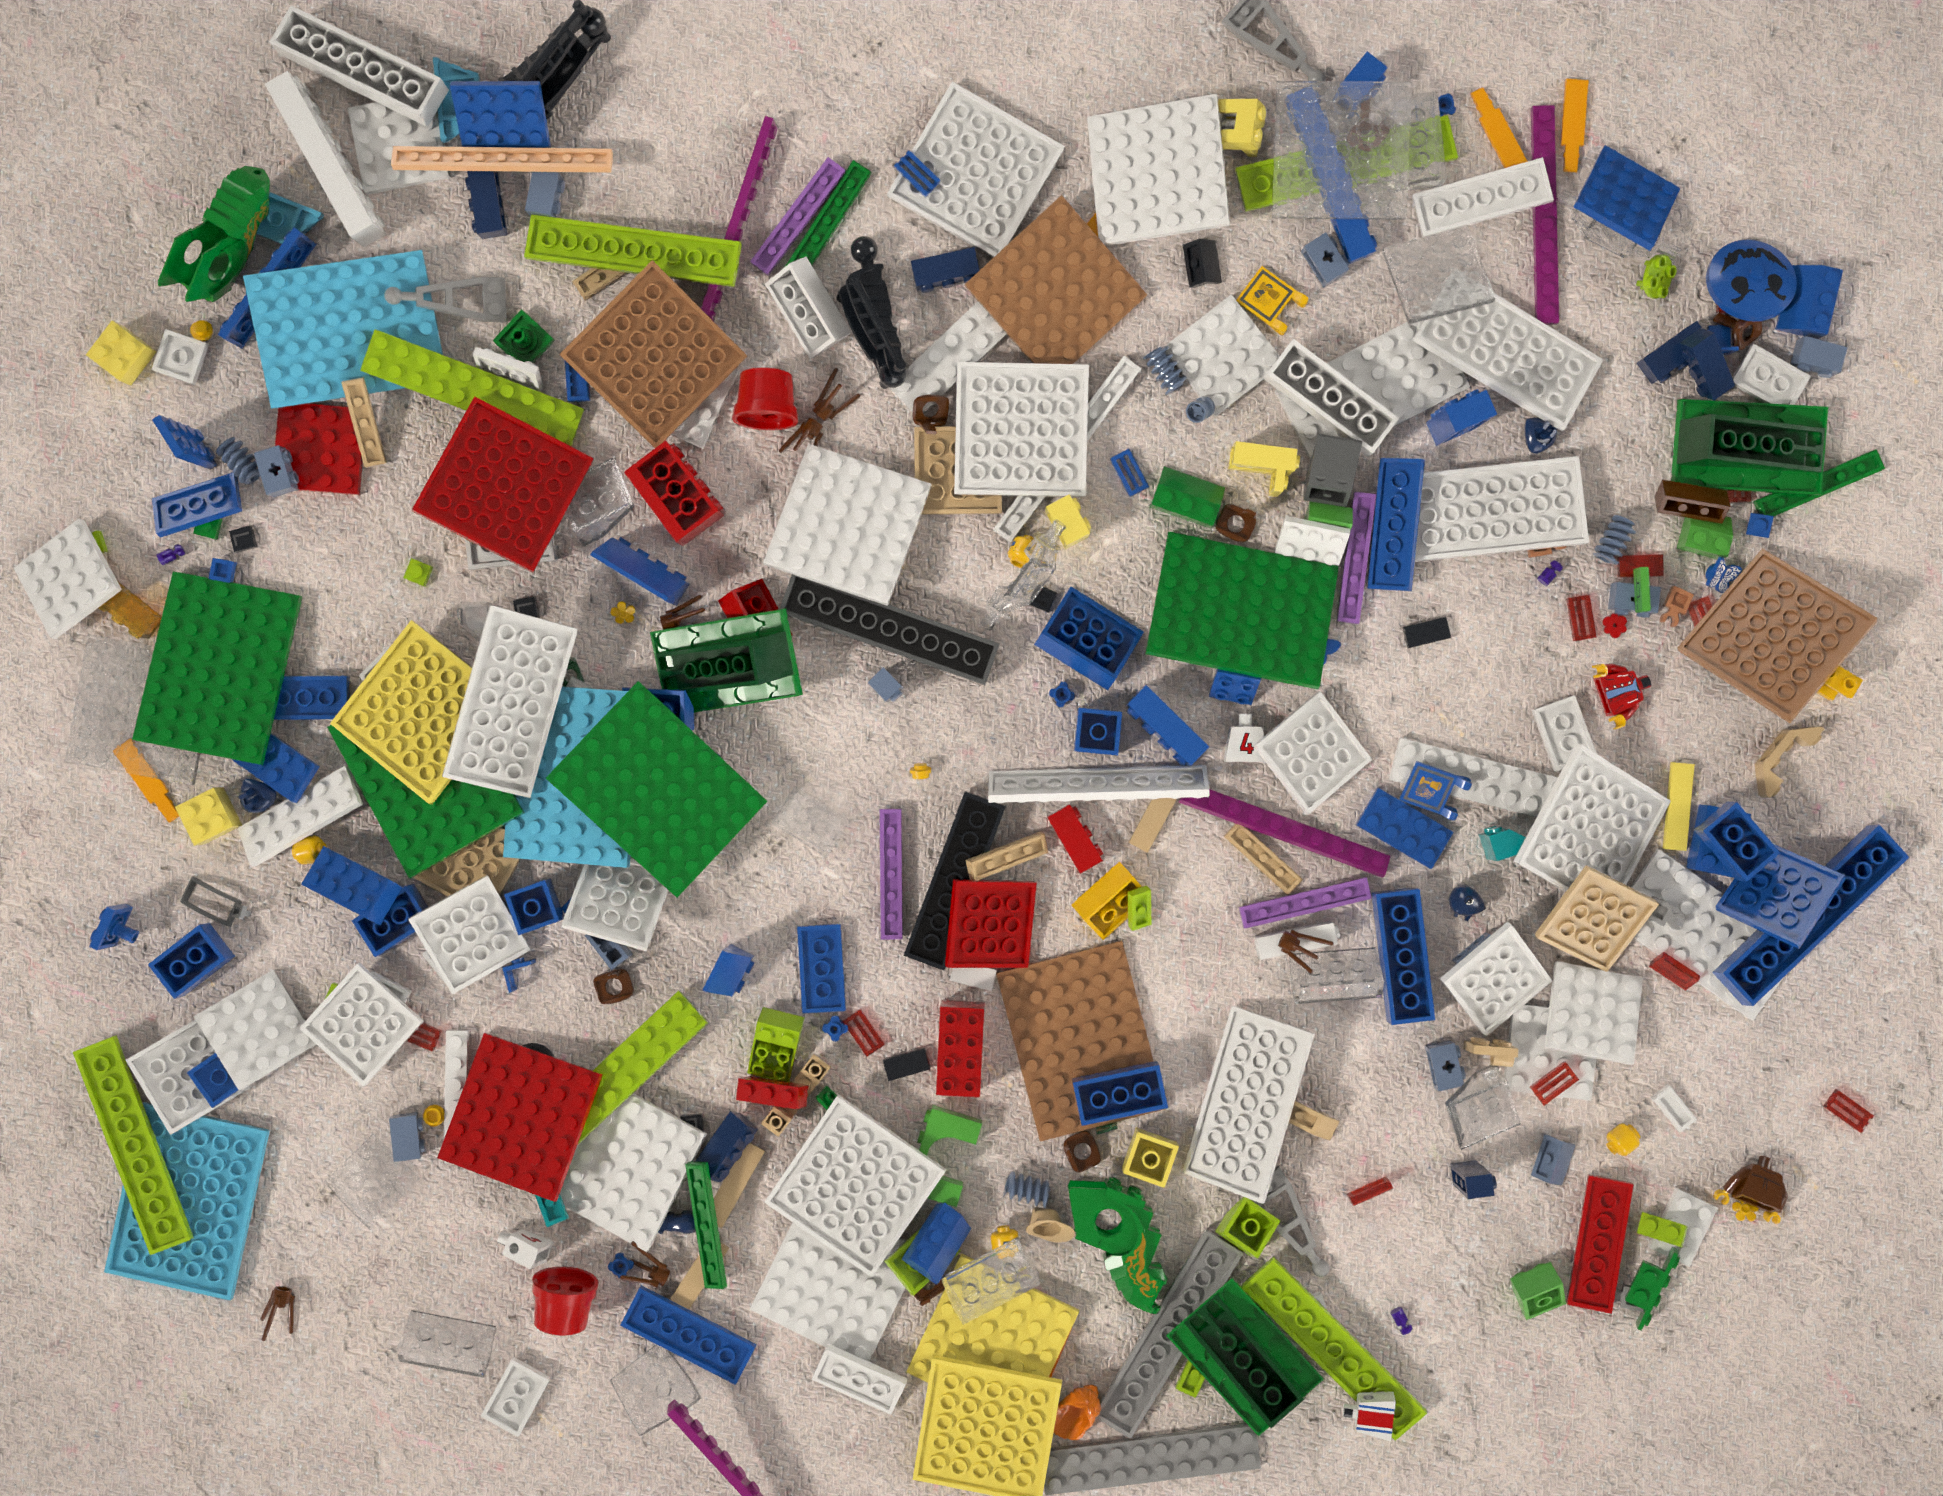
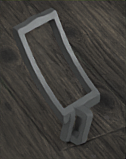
M194 876L191 877L180 901L192 910L228 927H231L235 918L244 920L245 916L251 917L252 912L247 910L248 906L241 905L242 901L226 894ZM196 883L235 902L227 921L202 910L188 901Z

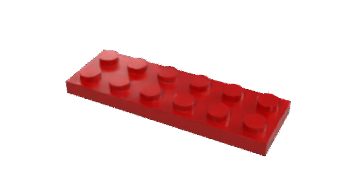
M1588 1174L1566 1301L1567 1305L1612 1314L1633 1183Z

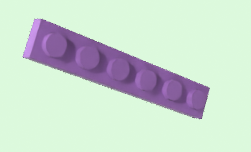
M827 157L752 258L751 264L767 276L771 274L846 172L844 168Z
M1353 492L1351 506L1353 508V525L1346 544L1336 622L1359 624L1376 494Z
M880 809L881 940L903 939L902 809Z
M1367 877L1238 908L1242 925L1245 929L1369 900L1372 897Z

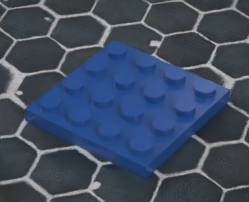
M451 81L450 90L462 147L551 148L540 81Z
M1604 145L1573 207L1650 251L1658 239L1680 188L1618 153L1616 150Z
M1774 844L1780 851V854L1747 882L1738 881L1734 878L1715 907L1717 911L1799 949L1845 881V875Z

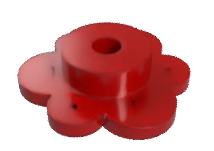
M1612 613L1610 617H1605L1602 621L1605 626L1604 633L1610 634L1612 638H1618L1621 633L1627 631L1625 626L1627 619L1625 616H1618V614Z

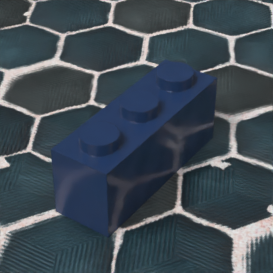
M467 171L468 177H465L467 190H470L471 198L468 199L471 212L474 213L475 220H472L474 233H477L481 239L507 236L498 171Z
M975 247L911 261L916 290L922 293L931 292L935 287L939 286L950 288L955 286V283L962 281L966 284L980 271Z
M1698 321L1683 329L1636 363L1651 384L1656 381L1664 382L1672 376L1670 373L1672 370L1677 368L1679 371L1688 365L1687 361L1682 357L1680 342L1702 328Z
M1700 328L1680 342L1682 357L1689 365V374L1697 384L1696 390L1701 397L1715 401L1736 386L1714 332Z
M730 1111L695 1162H708L710 1179L722 1182L729 1175V1170L734 1163L741 1158L743 1150L752 1142L758 1128L741 1113Z
M1478 1161L1450 1163L1453 1186L1467 1199L1495 1196L1494 1189L1497 1188L1496 1178Z

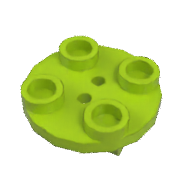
M1658 254L1645 261L1644 265L1646 268L1643 280H1637L1636 286H1640V289L1644 290L1646 295L1652 299L1667 297L1672 278L1677 273V268L1675 265H1672L1670 258L1664 254Z

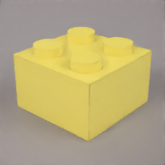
M111 321L87 352L86 356L116 379L131 386L157 351L123 325Z
M1070 494L1051 503L1045 509L1065 550L1087 539L1091 529L1087 518H1082L1079 513L1081 509L1076 497L1072 499Z
M214 787L175 807L194 846L205 845L242 826L224 787Z
M1136 1127L1122 1165V1171L1126 1175L1165 1188L1179 1145L1177 1141Z

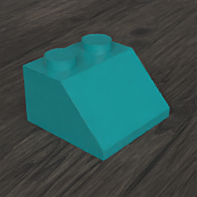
M1496 825L1484 829V833L1478 834L1486 859L1500 861L1517 855L1526 837L1510 829L1502 828V826L1497 827Z

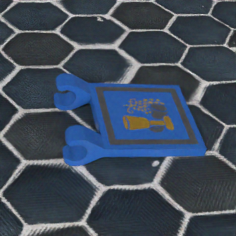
M1416 761L1399 800L1435 812L1454 821L1458 816L1457 809L1445 806L1454 785L1468 791L1472 786L1471 779Z

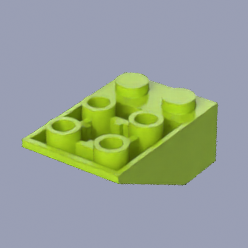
M763 1007L756 1025L747 1073L772 1080L790 1082L805 1017Z

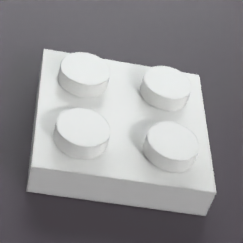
M165 329L151 370L196 385L209 344Z

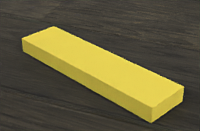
M1670 762L1667 799L1671 802L1665 814L1662 849L1687 851L1695 764Z

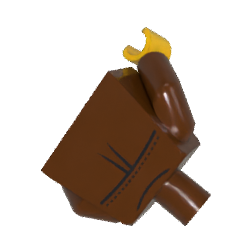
M1759 1156L1757 1164L1741 1167L1723 1186L1724 1190H1716L1713 1197L1717 1200L1719 1196L1724 1195L1721 1203L1726 1205L1729 1203L1728 1195L1732 1194L1731 1198L1764 1210L1763 1218L1767 1222L1773 1216L1772 1222L1778 1224L1781 1221L1778 1213L1782 1212L1787 1202L1788 1194L1783 1183V1176L1771 1170L1773 1160L1766 1156Z

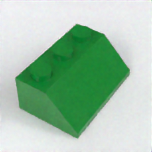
M1164 466L1149 508L1211 529L1219 512L1225 487Z

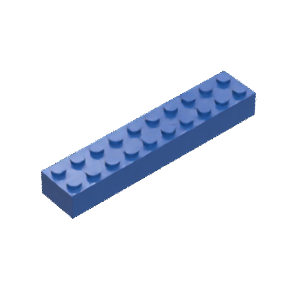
M1880 824L1866 826L1825 865V867L1844 874L1845 881L1799 949L1756 930L1712 973L1741 1005L1754 1006L1892 875L1909 856Z

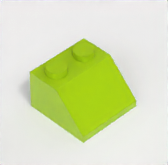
M1242 1197L1225 1214L1215 1232L1250 1257L1259 1258L1279 1225L1280 1220L1249 1198Z

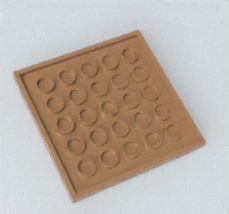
M1062 195L964 285L1033 364H1074L1147 296V293Z
M653 260L559 354L654 448L663 443L748 357Z
M1762 548L1677 649L1774 714L1791 723L1877 623L1878 618Z

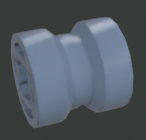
M1206 396L1191 402L1186 408L1188 419L1194 423L1204 421L1213 415L1215 411L1214 402Z

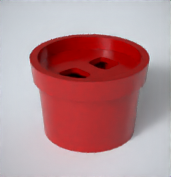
M761 367L742 371L740 374L738 399L733 409V422L742 427L756 430H783L796 426L798 424L797 408L794 406L793 376L789 372L775 368Z
M550 1267L536 1272L532 1277V1292L535 1296V1327L547 1334L559 1336L574 1335L584 1331L587 1327L592 1300L597 1293L599 1284L597 1277L586 1270L574 1267Z

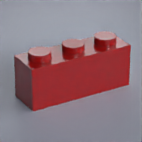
M1068 804L1050 814L1047 818L1081 874L1102 862L1103 860L1100 856L1104 854L1098 843L1093 845L1089 837L1093 835L1088 826H1082L1079 818L1082 816L1077 807H1071Z
M752 1076L738 1078L736 1100L800 1109L807 1105L809 1085Z

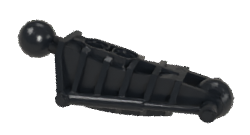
M576 0L573 3L574 12L565 22L562 21L555 31L548 35L549 38L542 46L538 45L536 47L538 49L529 57L526 56L524 62L517 68L514 66L511 69L512 72L503 78L500 76L497 79L498 81H540L546 119L552 116L553 108L582 72V67L602 42L607 43L611 39V35L607 32L603 13L595 7L584 5L581 0ZM581 29L583 33L577 38L574 34Z
M861 236L852 242L851 255L855 261L861 264L862 269L849 275L846 285L840 288L836 299L842 304L845 316L857 342L867 358L873 361L879 373L881 388H896L901 386L906 379V362L902 358L900 350L902 345L897 335V328L893 327L891 321L892 308L885 280H882V270L884 267L883 264H874L873 262L877 256L878 246L872 238Z

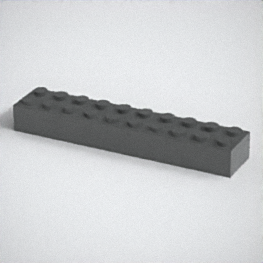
M793 574L780 609L786 608L787 616L984 686L1000 645L994 641L889 604L887 606Z

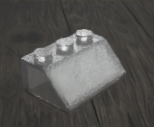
M460 602V607L457 609V618L460 621V625L480 642L489 606L493 605L501 608L503 606L489 602Z

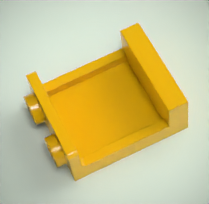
M1839 666L1817 693L1828 700H1834L1838 692L1847 698H1853L1863 679Z

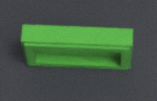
M1639 567L1633 569L1635 613L1651 610L1649 568Z

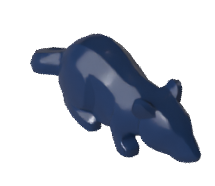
M683 1210L680 1214L669 1211L658 1233L663 1234L664 1230L682 1232L683 1234L695 1233L693 1211Z

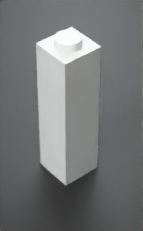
M1331 921L1286 930L1288 932L1294 930L1301 934L1332 941L1333 945H1337V939L1340 938L1338 926H1334V923ZM1285 930L1254 936L1257 956L1260 960L1287 955L1278 946ZM1297 938L1300 940L1299 945L1307 950L1330 946Z

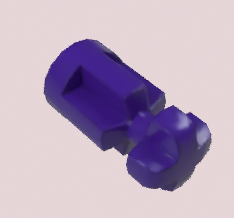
M176 544L174 545L175 550L168 548L158 553L157 558L162 565H166L177 559V554L179 556L185 555L184 548Z
M1553 560L1550 563L1552 568L1546 567L1537 577L1538 581L1544 586H1548L1557 576L1555 571L1560 572L1563 569L1559 562Z
M1397 1307L1390 1312L1396 1325L1402 1326L1399 1330L1402 1335L1409 1334L1413 1330L1411 1324H1406L1408 1318L1402 1307Z

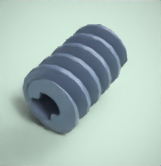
M1168 346L1159 347L1143 357V359L1150 358L1147 362L1148 367L1155 366L1151 371L1152 374L1159 373L1156 381H1164L1160 386L1161 389L1169 388L1165 395H1169L1180 388L1187 378L1186 376L1179 377L1182 368L1174 369L1178 363L1177 361H1169L1173 354H1165L1169 348Z
M231 437L216 449V454L222 457V461L227 464L230 470H233V474L239 477L238 479L241 483H245V485L251 484L260 478L256 461L251 462L255 456L253 454L246 456L249 449L247 447L240 449L243 442H234L236 438Z
M1614 515L1612 517L1613 522L1608 524L1609 530L1603 532L1604 537L1599 539L1600 545L1595 546L1596 553H1593V555L1606 563L1618 565L1619 562L1615 559V556H1623L1619 549L1626 550L1628 548L1623 542H1631L1632 539L1628 536V533L1636 534V531L1632 528V526H1635V523L1631 520Z
M1011 1171L1005 1183L1003 1198L1007 1192L1009 1193L1010 1200L1016 1194L1018 1202H1021L1023 1197H1026V1204H1029L1034 1199L1035 1206H1038L1040 1201H1043V1208L1046 1209L1050 1194L1049 1182L1045 1180L1041 1185L1040 1178H1036L1032 1183V1176H1028L1024 1181L1023 1174H1019L1015 1178V1172Z

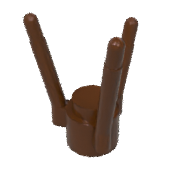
M834 368L818 400L813 404L815 407L812 411L824 421L828 418L832 420L839 412L860 397L858 393L832 411L834 406L830 402L842 385L838 384L827 399H824L838 372V368Z
M809 417L784 443L779 452L782 453L800 434L802 436L794 446V451L798 450L806 438L809 440L815 438L813 445L818 447L819 441L824 435L820 432L823 426Z
M698 595L674 609L666 611V614L660 616L662 628L678 627L682 625V619L704 612L705 608H700L681 615L676 613L695 603L702 596Z
M1285 930L1278 943V946L1282 948L1281 951L1289 955L1309 973H1313V970L1293 952L1298 950L1314 959H1318V956L1299 945L1300 940L1297 938L1330 946L1334 943L1326 939L1301 934L1294 930L1290 932Z
M632 1241L631 1245L657 1266L649 1267L634 1259H630L634 1262V1265L648 1271V1277L651 1280L621 1275L620 1279L648 1284L656 1288L658 1285L664 1286L670 1274V1270L667 1269L668 1265L660 1262L648 1251L645 1252L638 1248L637 1244Z
M276 1286L272 1290L271 1297L260 1318L261 1321H264L272 1306L261 1339L262 1341H265L277 1307L285 1308L288 1303L289 1333H293L295 1295H291L292 1289Z

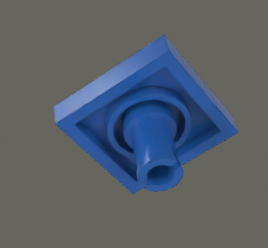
M1217 669L1210 687L1209 697L1243 705H1252L1261 678Z
M125 903L108 906L103 909L99 916L101 921L91 934L90 939L92 941L89 947L95 950L115 947L119 938L129 943H134L138 938L139 931L125 926L133 906Z

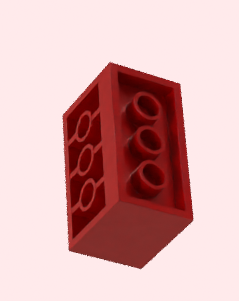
M665 440L625 470L624 473L676 543L685 546L724 516L721 510L724 508L717 498L709 496L708 493L711 490L701 478L697 479L695 477L698 473L687 460L685 462L682 460L685 455L674 443L670 445ZM667 471V475L663 477V473ZM678 488H680V489H681V490H680V493H679V494H675V493H676V490H677ZM690 506H694L692 512L688 511Z
M941 1000L936 1095L980 1097L985 1002Z

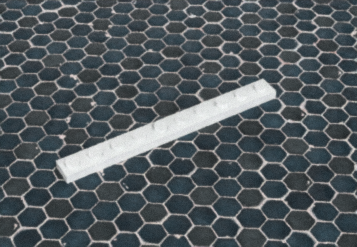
M1123 356L1088 403L1087 441L1141 371L1139 366ZM1018 496L994 527L993 531L1011 543L1046 496Z

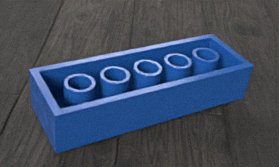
M1412 887L1371 892L1386 1020L1391 1025L1435 1020L1420 889Z

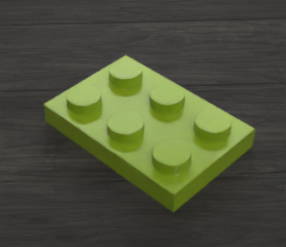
M921 1228L884 1261L911 1295H915L930 1281L902 1260Z

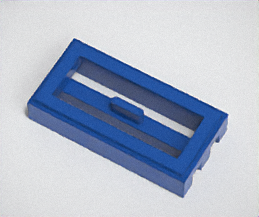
M910 150L894 165V168L925 198L941 182ZM909 159L913 161L933 181L932 184L910 162H908ZM905 165L928 187L927 190L911 177L902 166Z
M1130 449L1110 458L1129 497L1149 488ZM1125 455L1128 456L1142 486L1139 487L1124 459ZM1119 459L1135 488L1133 491L1116 460Z

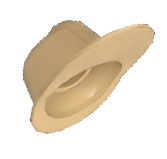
M1040 1207L1033 1208L1031 1224L1026 1227L1028 1234L1059 1243L1067 1242L1075 1236L1074 1229L1062 1223L1056 1210Z

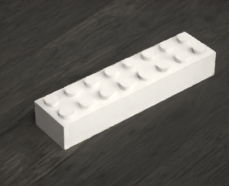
M293 6L289 7L269 42L279 55L427 127L449 91L440 77Z
M288 71L265 83L266 88L349 236L363 247L385 236L386 233L383 230V227H385L384 222L372 210L375 207L370 198L361 191L364 189L362 183L352 174L351 171L354 170L347 158L344 159L341 154L343 152L342 147L330 135L333 132L328 123L320 117L322 112L318 105L310 99L309 96L312 94L306 84H302L297 76L293 77Z

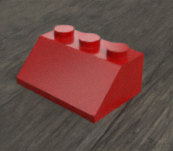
M762 578L731 590L718 600L727 618L779 610Z

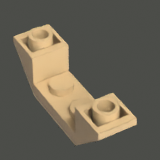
M1806 727L1782 730L1755 763L1757 789L1760 797H1774L1780 791V785L1783 780L1770 771V769L1775 768L1781 760L1780 756L1791 749L1794 745L1793 740L1801 746H1814L1820 741L1822 737L1820 734L1824 731V728Z
M813 1054L792 1083L809 1085V1096L831 1066ZM774 1106L761 1124L779 1137L799 1109Z
M1296 1100L1289 1119V1123L1329 1141L1340 1122Z

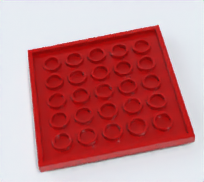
M474 396L414 504L412 512L534 573L594 458Z
M484 1033L437 1158L557 1202L603 1074Z

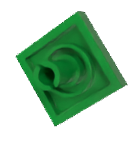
M522 309L493 339V342L507 355L513 356L516 360L522 362L529 361L535 363L555 341Z

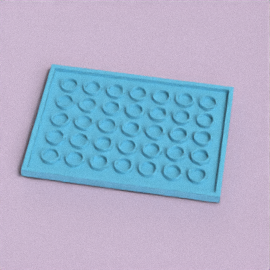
M422 250L243 276L271 409L345 398L341 382L361 377L365 379L369 394L405 389V387L360 371L374 329L443 355L434 310L417 307L416 301H401L399 304L392 305L384 297V293L389 287H397L401 292H415L416 287L429 285ZM431 293L423 294V300L433 302Z
M574 687L561 688L531 797L515 795L525 813L505 824L503 857L623 868L630 867L631 856L546 779L550 772L628 691Z
M143 1102L194 1238L150 1255L123 1186L104 1273L232 1300L234 1298L270 1130L204 1115L170 1135L153 1105Z

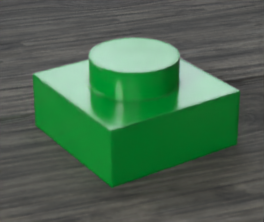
M222 519L195 526L193 534L217 540Z

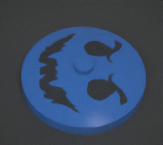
M1738 240L1725 245L1712 258L1706 272V285L1713 301L1729 315L1745 321H1765L1776 317L1790 304L1797 287L1796 274L1787 257L1775 247L1756 240Z

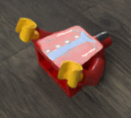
M1612 663L1592 665V668L1597 669V675H1594L1593 679L1606 716H1614L1608 719L1609 722H1615L1614 730L1622 728L1639 708V702L1644 700L1641 690L1651 687L1650 678L1648 675L1637 678L1634 671H1628L1625 666Z

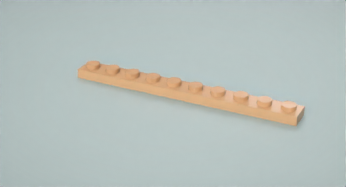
M393 146L391 166L393 170L611 173L613 152L612 149Z

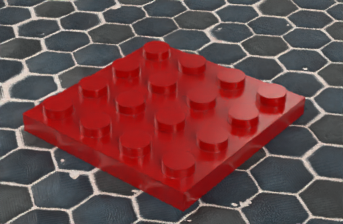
M301 404L278 408L275 446H282L291 453L293 459L291 466L299 478V483H297L299 491L360 495L363 460L348 407Z
M953 880L945 966L948 968H1028L1037 883L1034 881Z

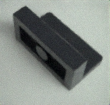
M1197 239L1183 244L1189 288H1196L1205 284L1222 283L1216 241Z

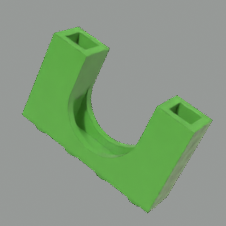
M932 1105V1109H927L923 1122L927 1123L925 1131L920 1130L917 1143L921 1144L919 1151L927 1156L931 1145L937 1140L946 1137L956 1138L976 1145L982 1120ZM942 1176L928 1196V1199L957 1207L963 1182Z

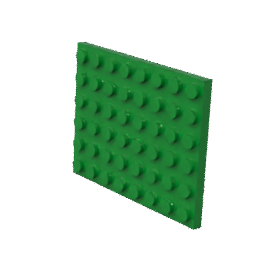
M1168 531L1145 654L1318 690L1321 684L1339 566Z
M173 571L132 740L263 765L302 596Z
M639 681L630 688L546 777L554 787L676 898L680 896L768 802Z
M330 725L327 727L408 878L415 877L525 813L515 794L453 779L435 802L428 804L334 726Z

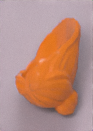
M1085 1385L1082 1388L1077 1387L1058 1403L1053 1433L1063 1439L1079 1440L1083 1437L1086 1430L1092 1427L1101 1411L1100 1400L1098 1399L1099 1392L1096 1385Z

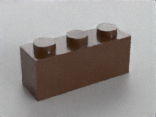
M1663 479L1654 496L1657 513L1722 524L1730 509L1727 490Z

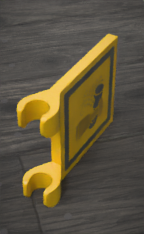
M1261 266L1236 301L1269 325L1279 335H1284L1288 326L1278 320L1277 317L1291 299L1298 306L1304 308L1309 298Z

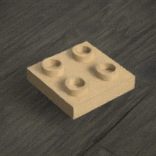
M1471 1037V1041L1464 1040V1050L1472 1054L1490 1055L1492 1066L1513 1067L1515 1057L1518 1058V1048L1513 1047L1512 1043L1506 1042V1040L1493 1039V1042L1478 1037Z

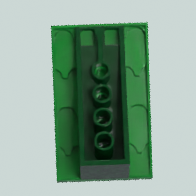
M1679 399L1677 400L1671 481L1731 491L1822 495L1829 407Z
M786 608L650 632L661 689L686 690L694 707V713L803 695Z
M1233 1278L1166 1335L1258 1436L1269 1427H1274L1305 1400L1311 1390L1324 1380L1323 1376Z

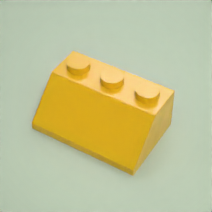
M1119 861L1084 894L1078 897L1071 906L1097 935L1104 940L1128 919V892L1142 886Z

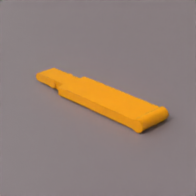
M1565 79L1560 145L1565 146L1563 172L1577 173L1579 147L1584 146L1589 80Z
M1481 87L1470 93L1476 109L1482 116L1478 120L1503 167L1507 168L1528 162L1501 110L1493 107L1492 101L1489 99L1484 88Z
M130 738L113 750L149 803H155L158 810L169 823L178 818L179 814L173 805V801L166 795L169 790L136 742Z

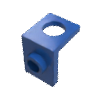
M1723 325L1707 326V330L1714 332L1723 355H1730L1739 350V346L1731 347L1730 328Z
M524 957L511 961V965L503 967L509 993L517 990L512 970L536 963V958L525 961Z

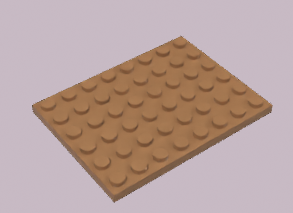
M1122 940L1031 963L1028 968H1012L996 973L1040 1142L1157 1112L1152 1111L1082 1126L1072 1078L1154 1062Z

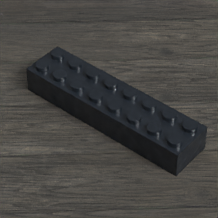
M967 791L964 792L903 956L945 971L953 880H970L966 860L990 850L1006 806L995 802L989 803V800Z

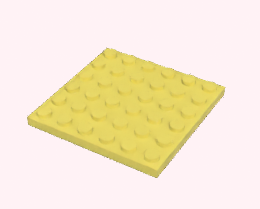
M411 620L330 724L428 804H433L452 780L442 777L472 667L415 621Z
M961 1253L948 1280L947 1287L940 1297L906 1372L928 1383L932 1357L937 1355L1049 1377L1078 1316L1079 1309Z
M933 1355L912 1480L992 1496H1043L1062 1380Z

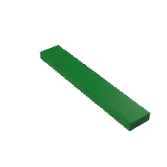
M854 160L851 162L786 266L789 263L807 257L813 267L871 176L872 172Z
M1877 449L1823 471L1822 495L1772 493L1753 502L1758 514L1776 516L1880 472L1885 467Z
M691 1161L686 1163L685 1166L704 1286L710 1289H724L727 1287L708 1162Z

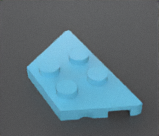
M433 57L434 75L440 77L449 89L438 108L440 139L443 143H447L459 135L450 90L451 81H480V76L476 72L462 69L458 65L449 64L437 57Z
M270 192L269 214L260 223L257 235L282 244L285 235L292 231L294 227L305 235L323 219L324 214Z

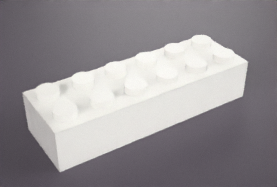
M1295 339L1290 342L1263 378L1340 437L1361 440L1362 447L1360 452L1367 457L1374 453L1399 420V417Z

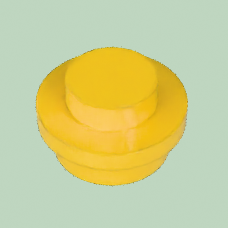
M199 320L191 325L190 333L193 338L204 342L212 337L213 327L208 321Z
M926 763L914 764V767L910 768L912 778H929L931 767L927 766Z
M436 1104L428 1106L423 1113L425 1123L433 1127L442 1124L444 1121V1109Z

